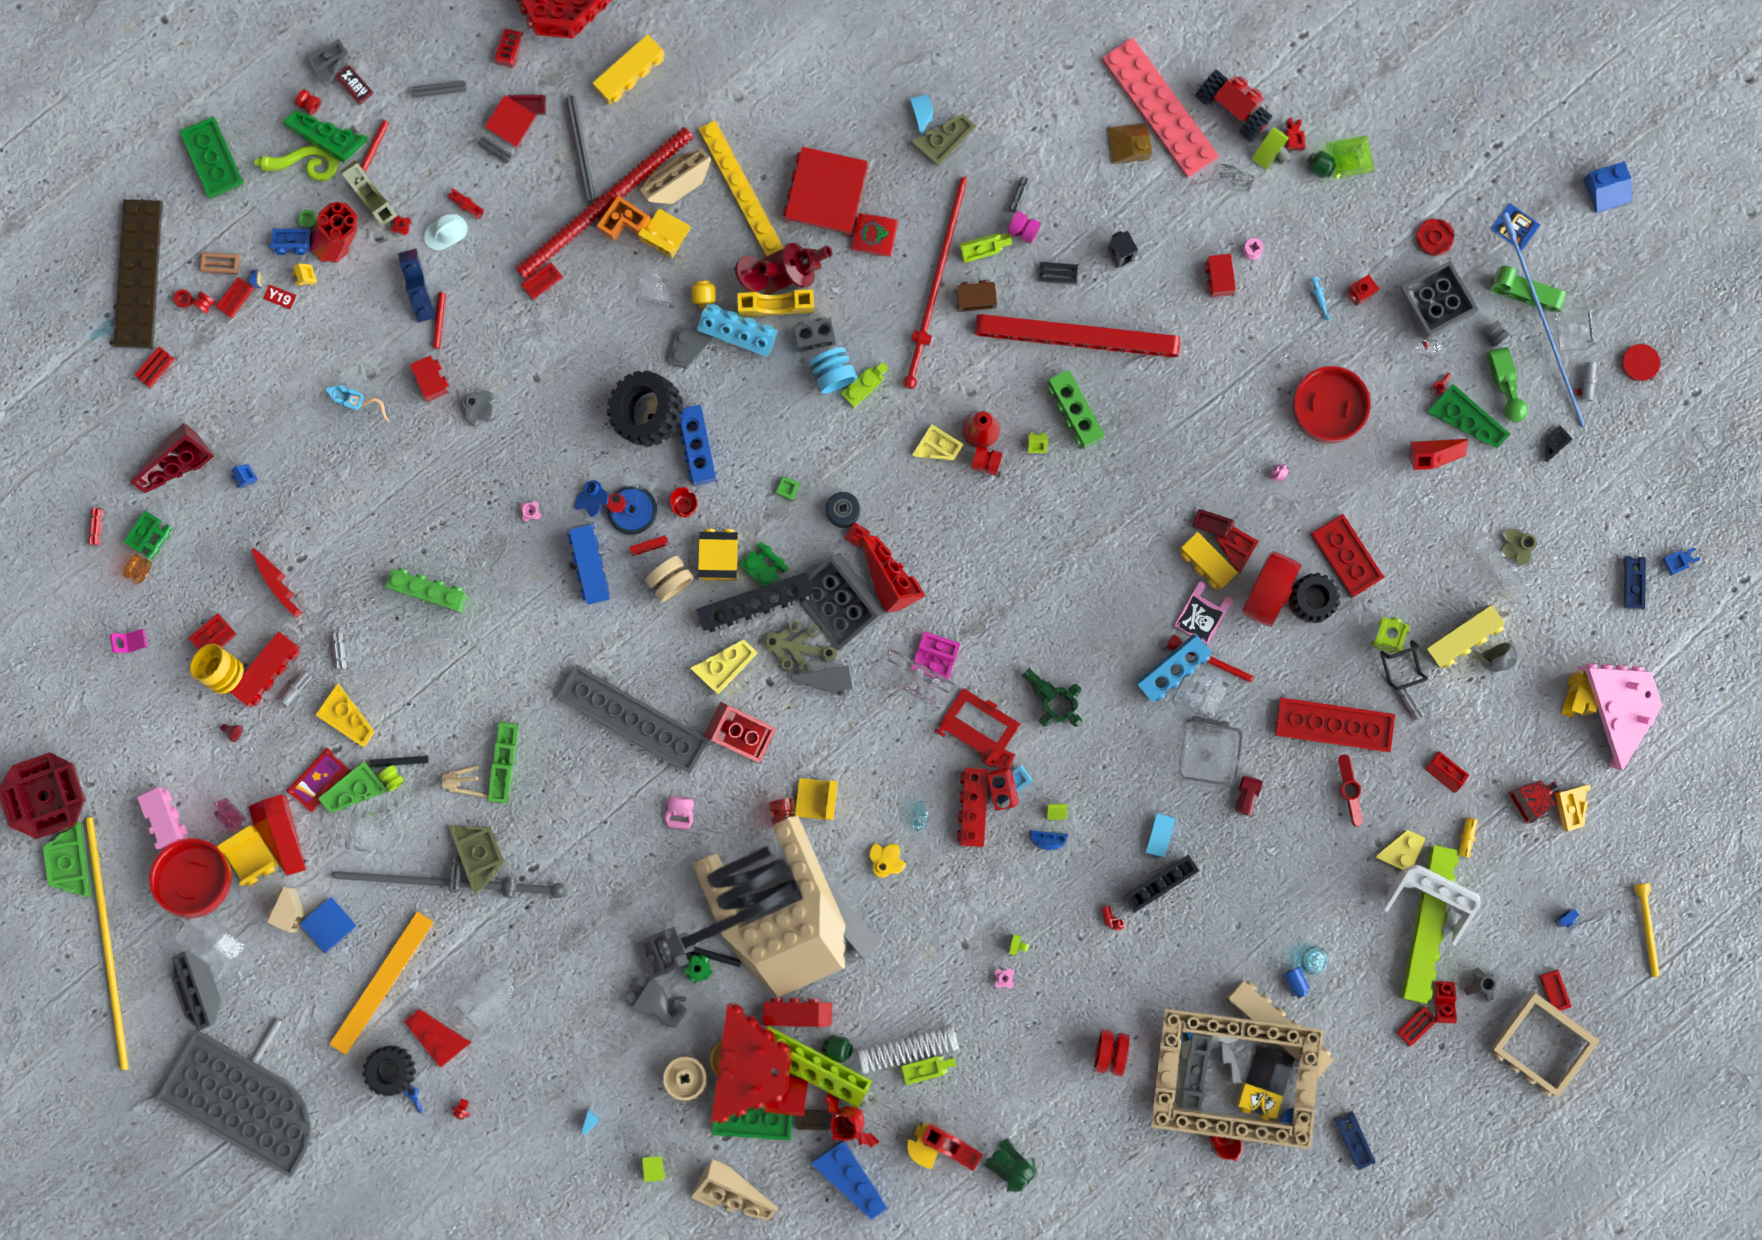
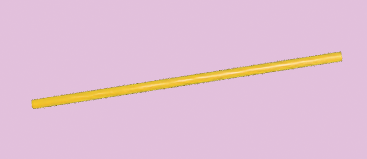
M91 817L85 818L120 1070L129 1069L94 819Z

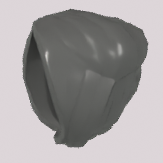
M1504 642L1482 652L1479 659L1484 668L1492 672L1509 670L1516 664L1517 653L1510 643Z

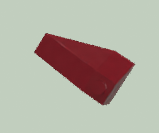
M183 423L167 437L133 476L130 483L143 493H147L166 484V481L175 477L180 478L184 473L191 470L196 471L214 457V454L198 433Z

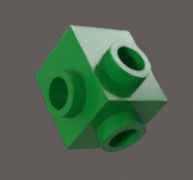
M702 954L699 956L694 955L693 958L689 956V963L684 965L686 968L684 972L687 973L686 978L694 983L697 981L702 982L703 980L707 981L713 972L710 969L712 967L709 963L710 959ZM695 965L701 966L700 972L694 971Z

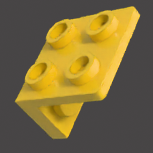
M658 209L647 229L642 228L638 236L641 242L673 259L691 227L667 212Z
M800 778L795 816L833 821L838 781Z

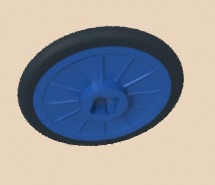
M634 485L625 486L617 490L615 493L621 494L625 498L626 507L621 513H613L607 507L608 518L614 528L622 533L634 535L642 533L651 527L657 515V504L652 494L648 490ZM631 506L636 508L633 514L628 511Z

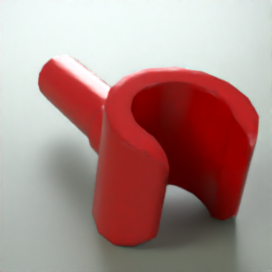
M1447 373L1440 382H1436L1430 388V391L1436 389L1438 392L1436 396L1440 395L1445 390L1444 385L1451 377V374Z

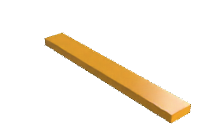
M417 911L330 1042L331 1046L345 1055L348 1054L434 924V921Z

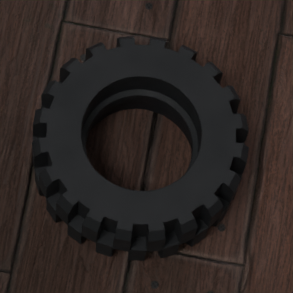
M644 370L643 372L635 371L633 375L627 374L624 376L625 380H619L616 383L617 388L612 389L610 393L612 397L608 399L607 403L610 406V409H607V416L611 417L609 419L610 425L614 427V431L618 435L636 445L651 447L653 444L656 446L662 444L663 439L667 441L671 438L670 434L677 431V424H681L682 418L680 414L684 413V407L680 405L683 403L682 396L678 395L679 390L672 382L657 373ZM655 393L658 402L655 415L648 422L637 425L633 417L636 402L645 394Z

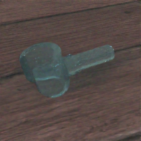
M107 320L104 323V328L93 334L91 338L95 340L103 334H113L116 326L108 329V326L112 325L113 321Z

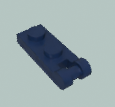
M1625 556L1623 561L1624 609L1644 610L1646 558ZM1633 566H1637L1638 571L1632 570Z
M1350 1111L1342 1118L1340 1116L1334 1118V1121L1356 1170L1359 1171L1376 1163L1355 1114L1353 1111ZM1351 1123L1353 1128L1346 1130L1345 1125Z

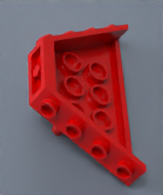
M515 0V2H519L521 14L526 16L528 28H532L535 35L573 39L577 34H580L589 22H592L601 11L605 10L612 1Z
M729 1003L726 1009L711 1123L715 1121L718 1124L729 1120L728 1116L733 1114L736 1117L747 1113L746 1109L751 1107L754 1110L765 1106L764 1102L769 1100L772 1103L783 1099L782 1095L788 1089L792 1059L789 1045L783 1041L779 1042L774 1038L775 1035L767 1028L763 1029L758 1025L759 1021L753 1016H747L743 1012L744 1009L737 1003ZM773 1069H776L778 1071V1076H773L771 1074V1071Z

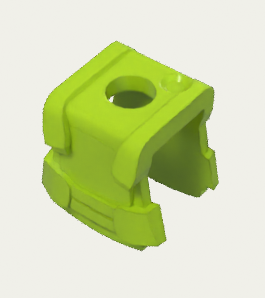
M1383 616V619L1377 623L1380 625L1376 641L1373 640L1370 644L1376 649L1393 654L1403 651L1402 647L1406 634H1410L1409 624L1402 623V620L1399 618L1391 617L1389 619ZM1387 630L1398 631V636L1396 638H1389Z

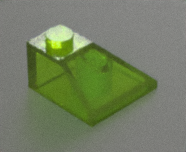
M1367 135L1330 142L1338 179L1375 172Z

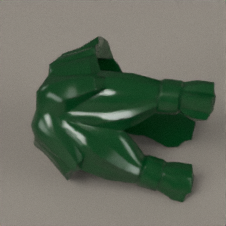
M1005 1139L999 1145L1001 1150L998 1149L992 1154V1157L986 1160L985 1167L1007 1182L1006 1192H1022L1034 1178V1175L1037 1174L1035 1158L1032 1157L1025 1160L1010 1142Z

